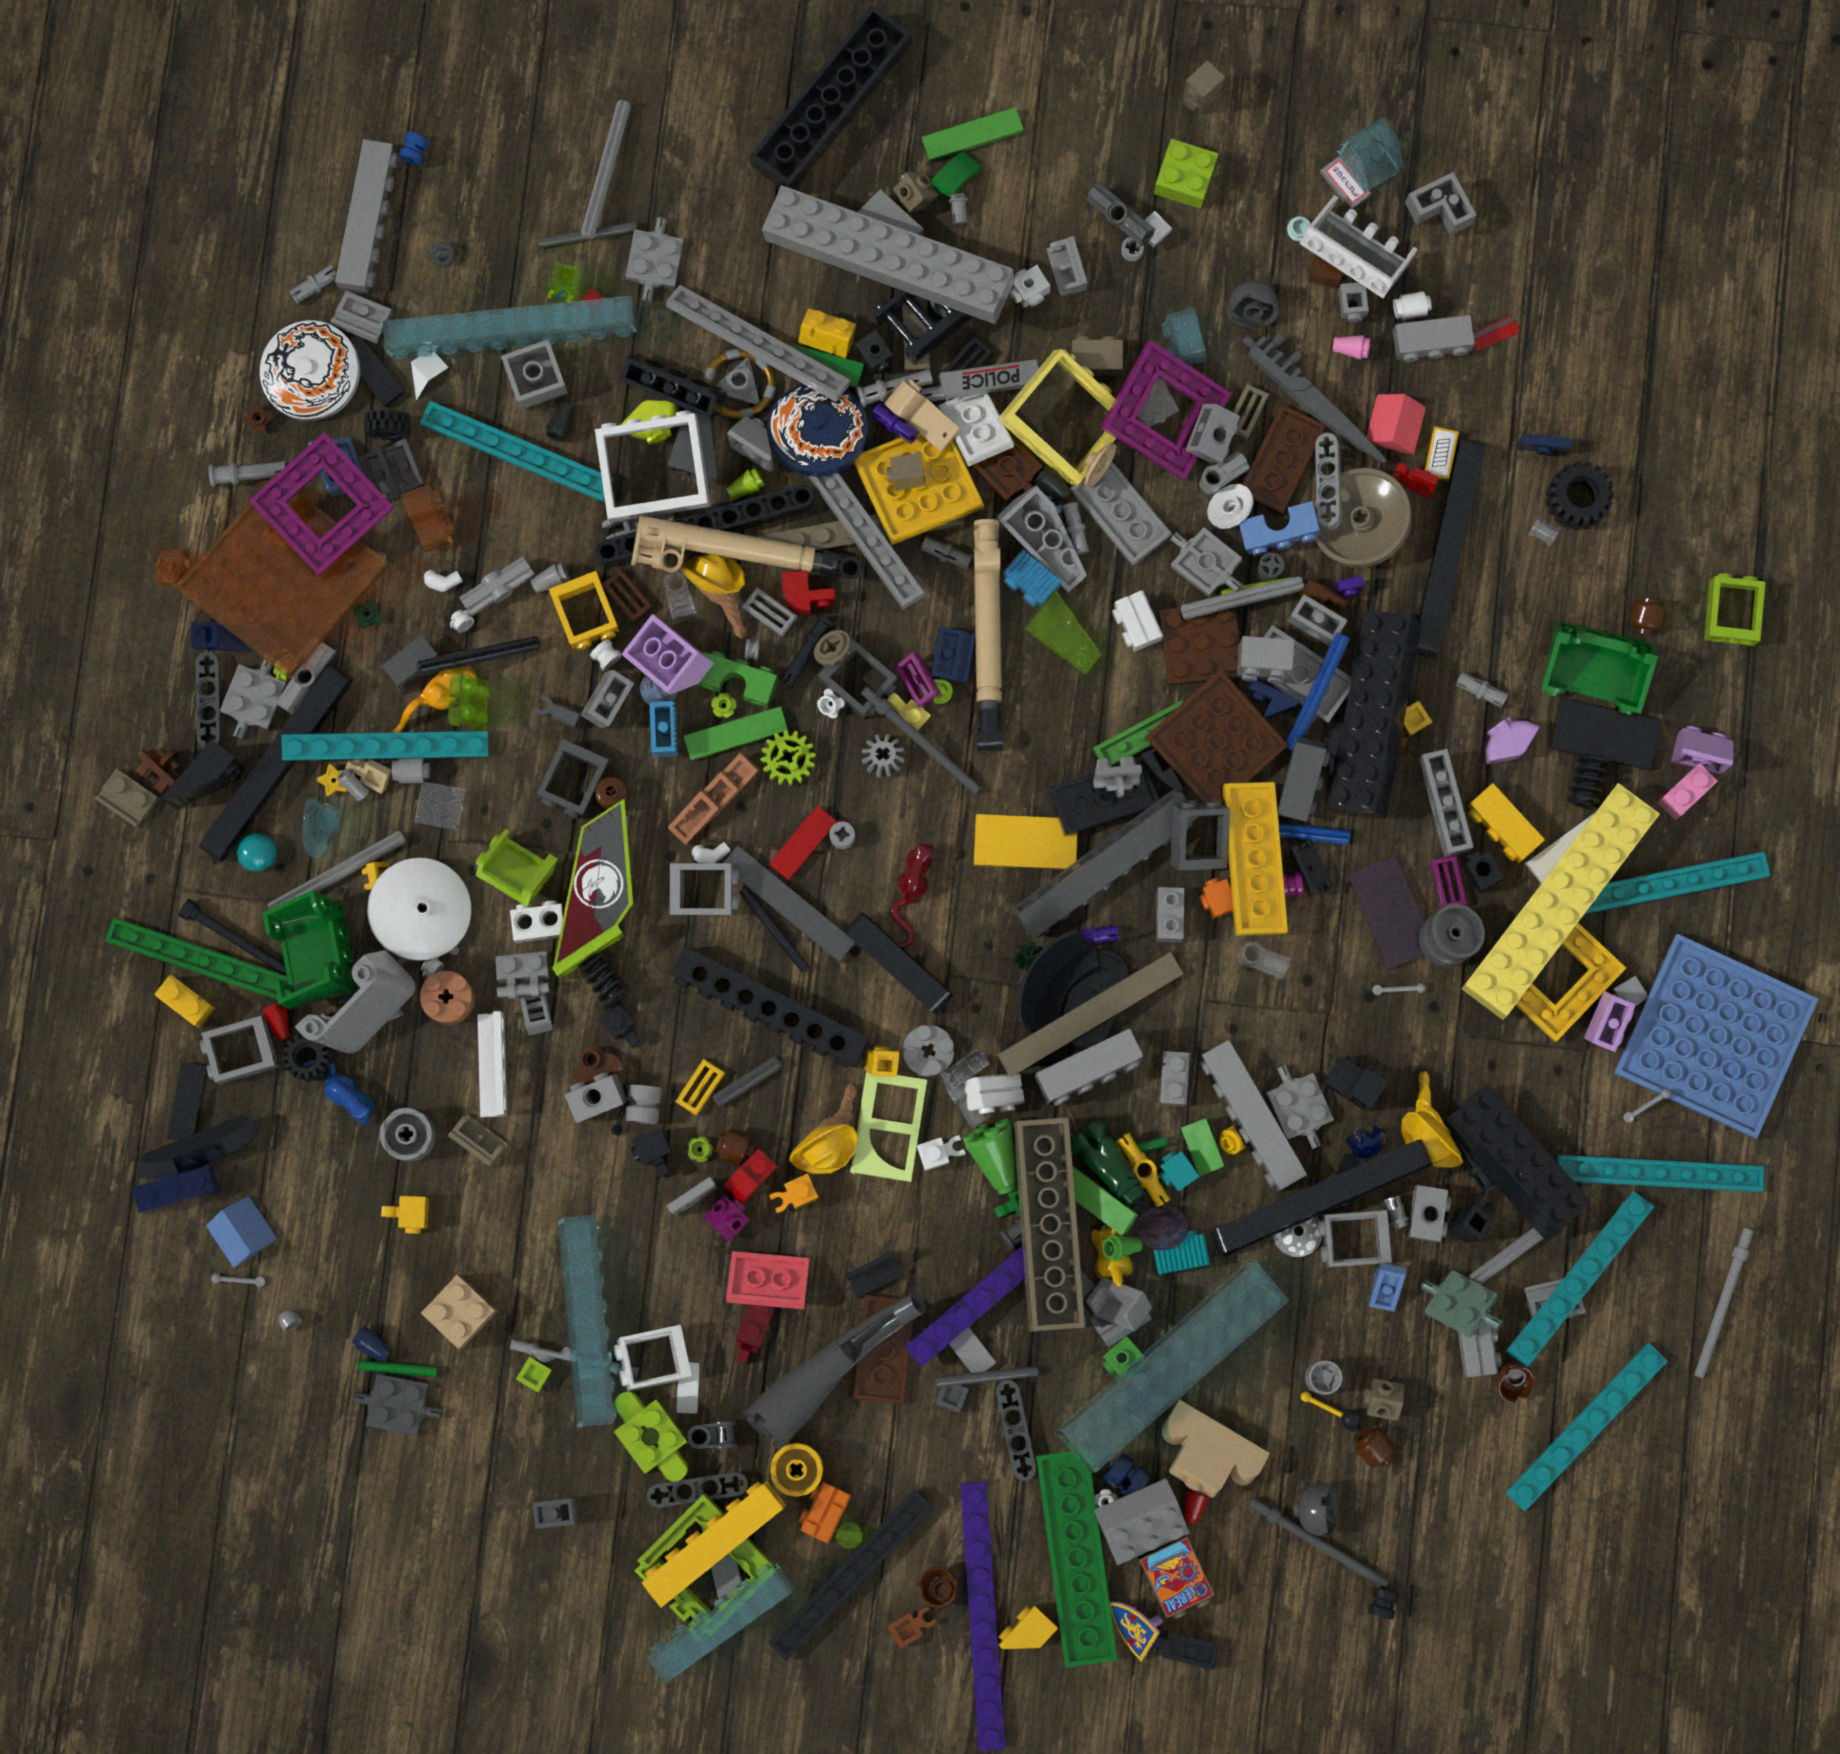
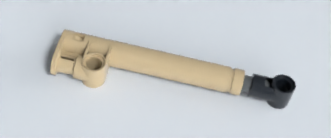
M641 515L639 516L631 560L632 566H635L637 562L652 565V568L675 572L682 565L684 550H690L793 570L800 569L809 573L811 569H817L821 574L846 579H855L862 571L860 561L852 555L823 551L821 554L816 553L813 547H802V545ZM668 553L675 554L678 557L677 564L667 566L663 562L664 556ZM847 561H854L857 565L856 570L851 574L843 571V565Z
M994 519L974 521L976 689L978 690L976 698L977 703H981V709L978 710L980 728H977V751L1003 750V728H1000L1001 710L998 709V703L1002 702V692L1000 691L1002 689L1000 548L998 547L999 521Z

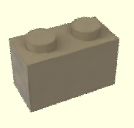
M1208 60L1186 80L1183 93L1185 105L1192 111L1196 110L1199 114L1221 96L1225 77Z
M1081 336L1077 340H1072L1071 354L1076 357L1074 361L1081 367H1087L1094 376L1122 375L1123 340H1117L1113 336L1103 337L1102 340H1092L1091 337Z

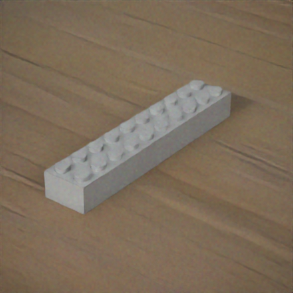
M782 185L762 228L765 240L770 243L996 324L1015 281L1013 269Z

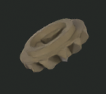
M834 630L825 634L818 641L814 649V657L817 662L821 663L824 667L829 665L835 667L837 661H843V657L850 654L849 648L853 645L850 641V636L842 630ZM833 645V647H836L837 650L835 652H832V648L830 646Z

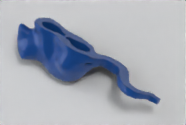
M317 1058L299 1063L304 1067L313 1065ZM334 1061L329 1063L331 1068L325 1080V1095L327 1099L336 1105L344 1106L349 1114L360 1121L362 1125H369V1115L375 1103L367 1094L358 1090L351 1077L336 1075L337 1068Z

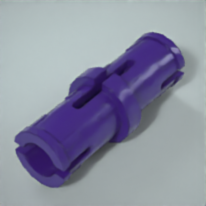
M879 404L874 408L872 417L883 423L889 432L898 434L909 444L918 438L916 434H919V430L909 425L904 419L891 412L883 404Z

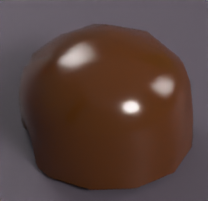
M1519 1362L1505 1364L1496 1374V1389L1502 1400L1511 1404H1515L1520 1398H1528L1535 1386V1375L1531 1368Z
M931 1567L925 1570L918 1580L921 1598L933 1608H946L950 1606L959 1594L958 1580L947 1568Z

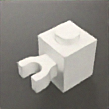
M960 1136L951 1138L946 1144H943L940 1137L917 1145L924 1171L926 1172L949 1164L948 1156L950 1155L957 1157L965 1155L964 1149L955 1151L952 1147L954 1142L961 1141Z

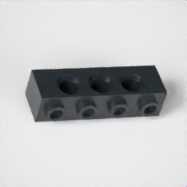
M640 353L626 358L620 381L708 419L720 414L727 393L722 388Z

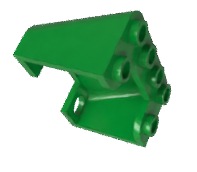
M311 890L262 912L266 935L281 942L288 983L280 979L275 980L277 998L280 1005L291 1009L353 993L357 990L358 984L352 977L354 956L349 945L350 934L345 924V910L340 903L315 890ZM271 922L274 924L276 931L273 929Z

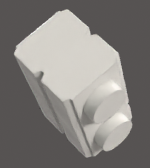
M1143 590L1115 602V609L1112 610V614L1116 623H1122L1125 632L1122 633L1127 647L1132 646L1134 652L1163 639V634Z
M1017 1073L1012 1077H1009L1008 1074L981 1076L965 1080L964 1087L967 1094L968 1110H979V1115L994 1113V1108H1000V1112L1015 1110V1105L1024 1102L1020 1074Z

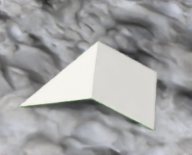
M432 349L411 361L416 401L427 382L449 368Z

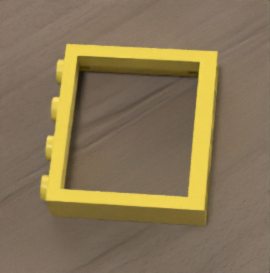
M1058 349L1050 354L999 416L998 420L1051 469L1053 468L1070 486L1078 485L1086 476L1088 466L1085 465L1088 456L1092 452L1097 454L1102 448L1113 443L1116 438L1104 432L1074 469L1015 413L1056 363L1108 411L1112 407L1115 398L1111 395L1112 390L1103 383L1099 384L1093 378L1094 374L1085 366L1081 367L1074 361L1076 357L1073 354H1069L1065 349Z

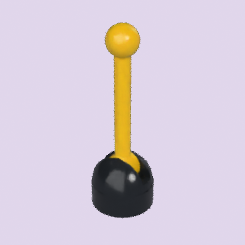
M1309 1392L1301 1394L1303 1402L1309 1401L1341 1417V1423L1344 1428L1354 1432L1362 1413L1352 1409L1341 1412L1311 1397Z

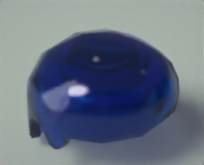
M1374 1126L1372 1134L1361 1129L1347 1137L1345 1142L1355 1156L1362 1158L1374 1157L1386 1146L1387 1132L1385 1129Z

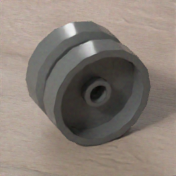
M1456 903L1444 906L1426 919L1420 928L1418 940L1421 950L1428 960L1438 966L1448 968L1458 966L1480 950L1484 943L1485 930L1482 920L1475 911L1465 905Z

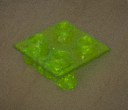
M464 672L453 674V679H450V692L454 694H449V697L459 699V701H450L449 705L459 707H449L448 720L450 725L460 726V724L479 731H485V725L488 720L486 711L487 699L489 697L488 682Z

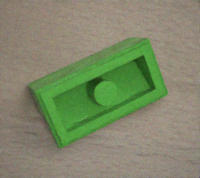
M1206 1118L1181 1128L1199 1176L1224 1167Z

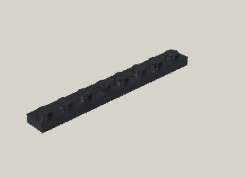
M914 1489L768 1643L787 1661L933 1507Z

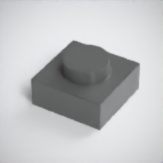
M961 1385L941 1387L935 1404L960 1413L969 1389Z

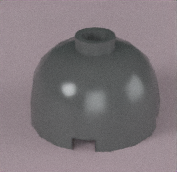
M1251 280L1241 283L1233 290L1229 299L1228 312L1231 315V320L1235 324L1247 328H1257L1255 323H1264V326L1270 325L1279 315L1277 294L1270 285L1262 281Z
M1313 1484L1302 1492L1299 1501H1295V1517H1299L1301 1526L1313 1535L1332 1537L1335 1533L1337 1524L1332 1523L1334 1515H1338V1498L1336 1488H1332L1333 1484Z

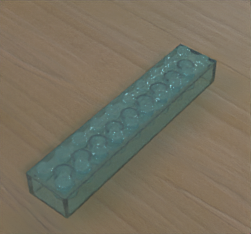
M1247 1261L1056 1430V1433L1088 1472L1096 1473L1289 1300L1257 1261Z

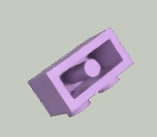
M1604 991L1584 1038L1596 1045L1616 1052L1617 1047L1623 1040L1626 1026L1633 1017L1636 1004Z

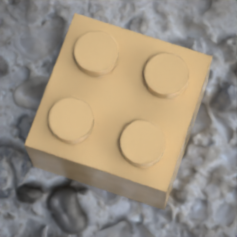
M456 1275L421 1314L458 1349H463L498 1310L461 1275Z

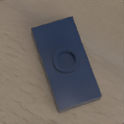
M1522 434L1518 440L1517 449L1537 451L1536 454L1542 456H1549L1552 453L1568 454L1572 448V439Z

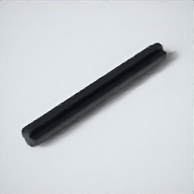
M537 636L429 658L418 661L417 669L420 675H427L539 650L540 642Z

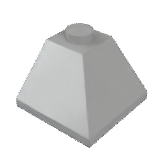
M745 416L727 433L729 445L772 474L774 467L767 430L765 429L766 425L755 417L751 420Z

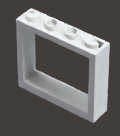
M680 411L674 417L666 418V415H655L649 421L641 422V419L627 420L625 425L616 426V423L602 424L600 429H595L607 518L611 523L639 519L640 515L651 517L711 507L699 422L695 413L691 414V411ZM689 425L699 494L615 507L605 438Z

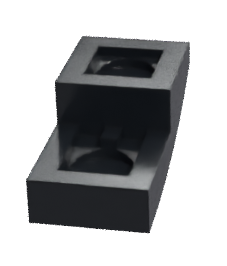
M1153 750L1141 754L1151 770L1164 783L1176 791L1182 792L1185 790L1172 767L1163 771Z

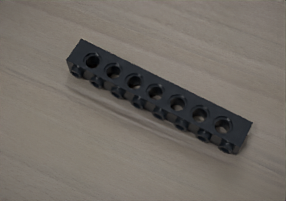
M686 946L671 972V975L676 978L674 982L687 989L691 985L699 989L697 994L709 1000L713 996L721 1000L720 1005L730 1011H734L737 1008L744 1012L743 1017L755 1023L759 1019L767 1023L765 1028L776 1034H780L783 1031L790 1035L789 1040L801 1046L805 1042L813 1046L811 1051L822 1057H826L827 1054L835 1057V1063L848 1069L850 1065L856 1067L869 1042L868 1037ZM700 968L707 971L706 979L703 981L694 980V972ZM721 980L730 982V989L725 993H720L716 990V985ZM749 991L753 994L751 1003H740L739 996L742 992ZM766 1003L776 1005V1012L771 1016H766L762 1013V1007ZM790 1014H795L799 1017V1023L795 1027L785 1025V1018ZM811 1026H819L822 1029V1035L817 1039L810 1038L808 1036V1029ZM835 1037L843 1038L845 1040L844 1048L841 1050L832 1049L830 1046L832 1039Z

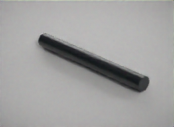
M747 887L739 892L740 896L802 973L810 967L749 889Z

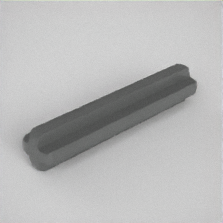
M773 1056L714 1094V1101L717 1106H724L780 1070L782 1064L776 1056Z

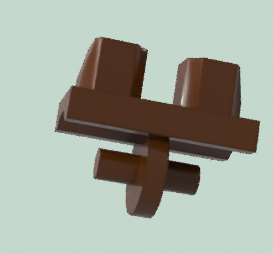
M162 748L158 752L154 749L148 752L141 751L138 755L141 761L136 771L145 778H149L155 772L159 778L154 783V788L161 794H164L181 776L177 771L180 764L175 761L178 752L173 749L167 753Z

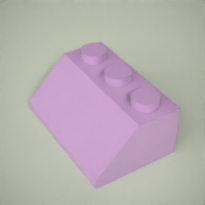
M653 614L622 653L625 658L669 695L698 684L714 664L713 661L683 636Z

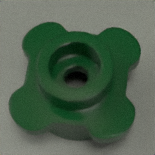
M372 599L367 600L361 606L356 605L353 608V614L359 620L358 625L363 629L382 620V614L377 611L376 602ZM366 612H369L370 615H369V616H365V613H366Z

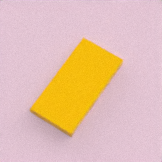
M976 814L974 866L1065 870L1076 862L1077 833L1064 836L1058 818Z

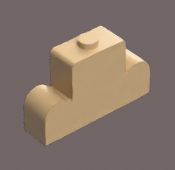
M1180 1399L1172 1408L1162 1427V1436L1165 1441L1172 1445H1182L1169 1469L1170 1474L1184 1481L1188 1488L1195 1491L1199 1490L1211 1498L1215 1497L1222 1489L1229 1474L1236 1484H1250L1261 1472L1270 1454Z

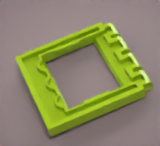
M704 1493L637 1560L641 1565L635 1572L643 1580L647 1579L644 1573L655 1564L659 1567L665 1564L659 1557L666 1550L669 1551L685 1535L686 1530L695 1521L706 1531L708 1527L705 1524L717 1514L722 1518L725 1513ZM749 1538L745 1539L728 1554L750 1578L720 1605L721 1608L713 1613L688 1587L674 1597L675 1601L669 1606L683 1622L689 1616L694 1619L688 1627L700 1639L706 1633L711 1636L778 1569Z

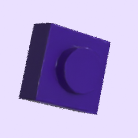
M1362 576L1338 580L1335 584L1336 592L1340 595L1344 594L1345 598L1358 595L1359 591H1362L1364 587Z

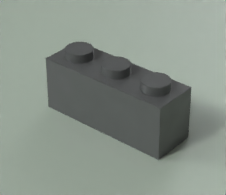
M1299 736L1296 737L1277 807L1278 815L1306 822L1309 814L1314 815L1317 800H1314L1313 797L1315 790H1321L1324 776H1320L1322 766L1327 767L1330 752L1326 751L1327 743Z

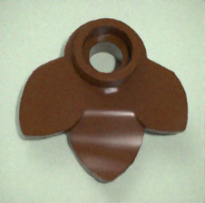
M587 1047L580 1054V1066L575 1072V1082L584 1081L587 1085L594 1082V1076L608 1071L609 1075L623 1070L622 1063L614 1054L603 1053L598 1047ZM592 1054L597 1058L595 1064H591L589 1061Z

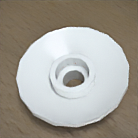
M1231 484L1222 488L1209 502L1207 509L1208 519L1214 526L1220 529L1239 525L1252 510L1254 503L1253 494L1246 486L1241 484Z

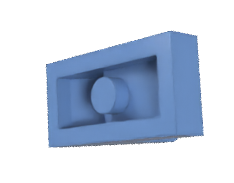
M1380 1263V1267H1377L1375 1270L1369 1307L1395 1311L1406 1277V1268Z

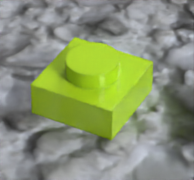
M529 1357L516 1380L539 1393L551 1374L552 1369Z

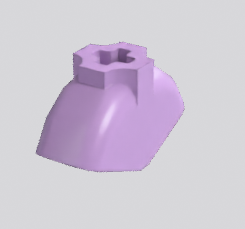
M1510 717L1497 724L1487 732L1490 739L1485 750L1486 764L1518 759L1526 751L1540 726L1529 721H1512Z

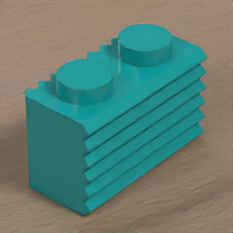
M1197 1230L1183 1232V1238L1172 1240V1235L1156 1238L1157 1243L1152 1244L1157 1274L1210 1265L1204 1234L1198 1235Z

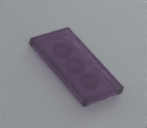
M1396 856L1349 874V881L1387 969L1424 955L1418 940L1419 931L1424 921Z

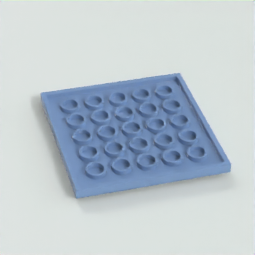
M1675 934L1613 1074L1659 1095L1663 1089H1669L1671 1091L1669 1100L1753 1139H1757L1818 998L1684 936Z

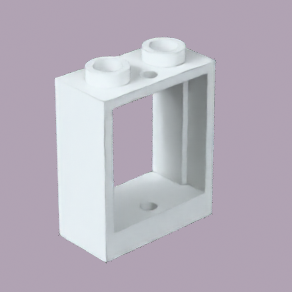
M681 1325L620 1337L617 1340V1345H614L616 1360H621L623 1368L622 1371H619L621 1384L627 1387V1392L689 1379L692 1376ZM669 1336L676 1373L634 1382L627 1345Z

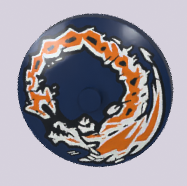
M801 384L785 392L772 407L767 423L768 440L774 455L790 470L806 476L820 477L833 475L852 465L863 452L868 437L867 416L859 400L848 390H845L837 402L812 388Z

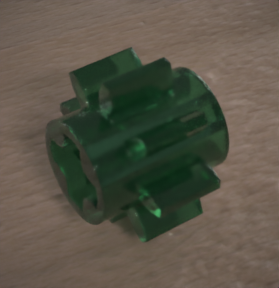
M1035 941L1019 946V952L1015 955L1017 967L1027 972L1030 964L1043 947H1036Z

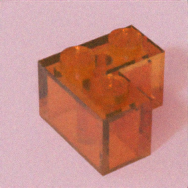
M427 484L401 494L408 516L414 525L425 553L454 542L451 534L455 533L450 519L445 520L442 511L446 510L438 490L433 491L430 485Z

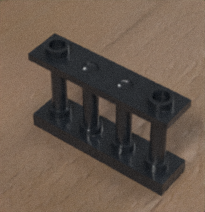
M903 290L890 301L881 303L874 313L876 323L879 326L887 320L908 344L905 349L907 358L913 365L974 316L939 304L946 312V317L940 322H934L913 298L916 295ZM904 304L910 308L927 328V332L920 338H915L895 315Z

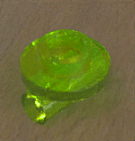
M847 1522L837 1529L835 1540L843 1548L853 1549L862 1543L863 1532L857 1524Z

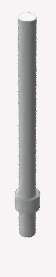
M1743 1228L1738 1246L1734 1247L1731 1257H1733V1261L1694 1376L1703 1379L1705 1377L1743 1262L1747 1261L1749 1255L1747 1250L1754 1232L1750 1229Z

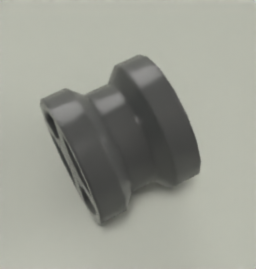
M1276 553L1265 554L1260 559L1258 565L1259 576L1265 581L1277 580L1284 569L1282 557Z

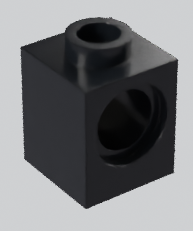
M1478 851L1466 858L1468 863L1463 866V869L1477 893L1504 879L1489 851L1483 855ZM1478 864H1483L1487 867V876L1478 875L1476 872Z

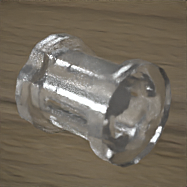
M1538 516L1528 535L1535 536L1546 542V546L1550 548L1561 528L1559 526L1555 528L1543 521L1541 516Z

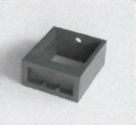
M851 638L850 641L853 645L849 648L850 654L845 655L843 661H837L835 667L832 665L825 667L818 674V680L827 688L832 689L835 695L843 698L846 705L861 718L865 719L868 715L872 717L877 712L874 709L875 706L870 701H867L862 706L834 682L833 678L856 653L887 679L875 692L880 698L883 699L885 696L889 698L898 688L895 685L897 677Z
M562 739L536 793L541 798L540 803L552 809L555 806H559L565 809L564 814L574 819H577L578 816L586 818L595 798L596 786L604 779L611 765L609 759ZM565 754L597 768L580 806L547 792Z
M1215 799L1206 800L1205 804H1197L1196 801L1185 800L1182 801V804L1173 805L1170 865L1179 871L1227 869L1230 808L1222 804L1220 800ZM1217 815L1215 853L1186 854L1187 816Z

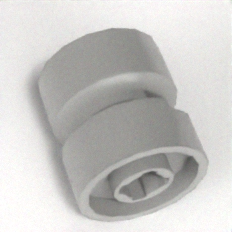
M629 1085L627 1099L631 1102V1105L626 1107L625 1121L640 1124H659L660 1110L656 1105L661 1103L662 1088Z
M1315 1361L1306 1370L1305 1382L1314 1393L1321 1395L1332 1394L1341 1386L1342 1372L1331 1361Z

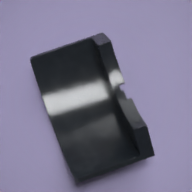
M1072 930L1057 937L1041 950L1030 964L1021 983L1017 1004L1020 1025L1034 1033L1064 1015L1068 1000L1067 995L1073 985L1076 986L1084 977L1102 968L1098 946L1095 942L1080 931Z

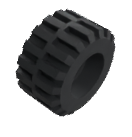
M1581 461L1575 462L1574 465L1568 464L1563 470L1560 469L1549 484L1550 486L1546 492V495H1548L1546 506L1550 505L1548 512L1550 515H1556L1554 520L1557 523L1560 520L1564 522L1563 527L1568 529L1571 525L1573 530H1579L1581 527L1588 529L1592 524L1596 525L1610 509L1613 503L1611 500L1614 497V491H1611L1613 483L1612 481H1607L1609 475L1606 472L1604 474L1599 472L1601 467L1598 465L1592 468V463L1586 462L1584 465H1581ZM1573 484L1585 486L1592 494L1593 504L1585 508L1575 506L1567 497V487Z

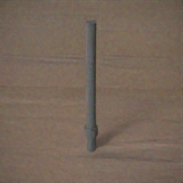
M868 686L863 689L861 694L875 706L874 709L880 715L884 714L972 793L976 794L980 790L981 786L897 713L887 699L880 698Z
M1252 1498L1249 1507L1266 1517L1265 1520L1273 1525L1277 1523L1385 1589L1389 1582L1387 1578L1320 1537L1307 1532L1302 1526L1282 1515V1511L1276 1507H1269L1258 1499Z

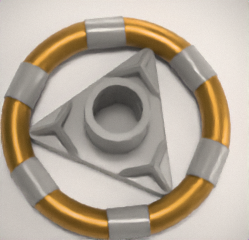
M736 348L718 355L706 369L703 381L712 384L716 370L720 365L729 360L745 358L716 385L727 391L726 397L756 405L742 410H732L722 405L721 415L730 419L741 420L745 416L748 418L757 416L769 406L776 391V377L771 365L742 349ZM750 360L754 361L764 371L767 379L764 396L760 402Z

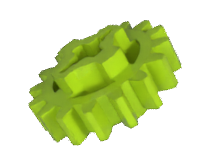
M784 730L783 737L775 733V741L767 739L766 743L769 748H762L761 750L766 755V757L760 758L761 763L767 764L763 768L764 773L771 771L770 780L772 781L776 777L779 778V785H782L784 780H787L789 786H792L795 779L801 784L802 775L810 777L807 769L815 768V764L810 762V760L816 758L815 753H809L813 749L812 743L805 745L807 737L803 736L799 739L797 731L792 736H789L788 731ZM786 742H792L799 746L794 748L788 746ZM777 747V757L773 758V760L771 761L772 753L774 749ZM788 753L789 756H793V762L783 761L784 754ZM805 756L804 765L799 769V760ZM784 769L790 771L791 774H783L778 771Z

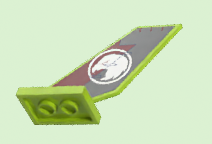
M625 799L581 827L554 966L552 967L559 979L577 969L582 962L591 956L601 953L624 937L618 925L633 905Z

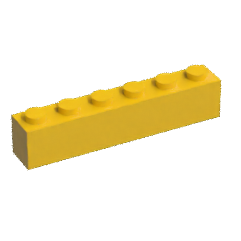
M768 1481L762 1485L756 1482L746 1491L749 1495L743 1501H740L738 1498L726 1507L728 1510L727 1514L722 1518L717 1514L705 1524L708 1527L705 1532L700 1535L696 1531L685 1540L688 1545L680 1551L676 1547L665 1556L668 1562L661 1567L655 1564L644 1573L647 1579L642 1584L660 1608L787 1506Z

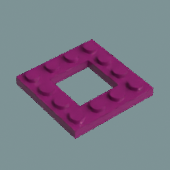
M1150 340L1146 342L1100 428L1178 479L1185 480L1197 459V456L1187 452L1186 448L1203 404H1218L1224 408L1232 393ZM1158 378L1196 402L1175 443L1136 419Z
M325 432L249 500L318 576L322 575L394 509L393 505ZM325 470L357 506L319 539L286 503L320 472Z

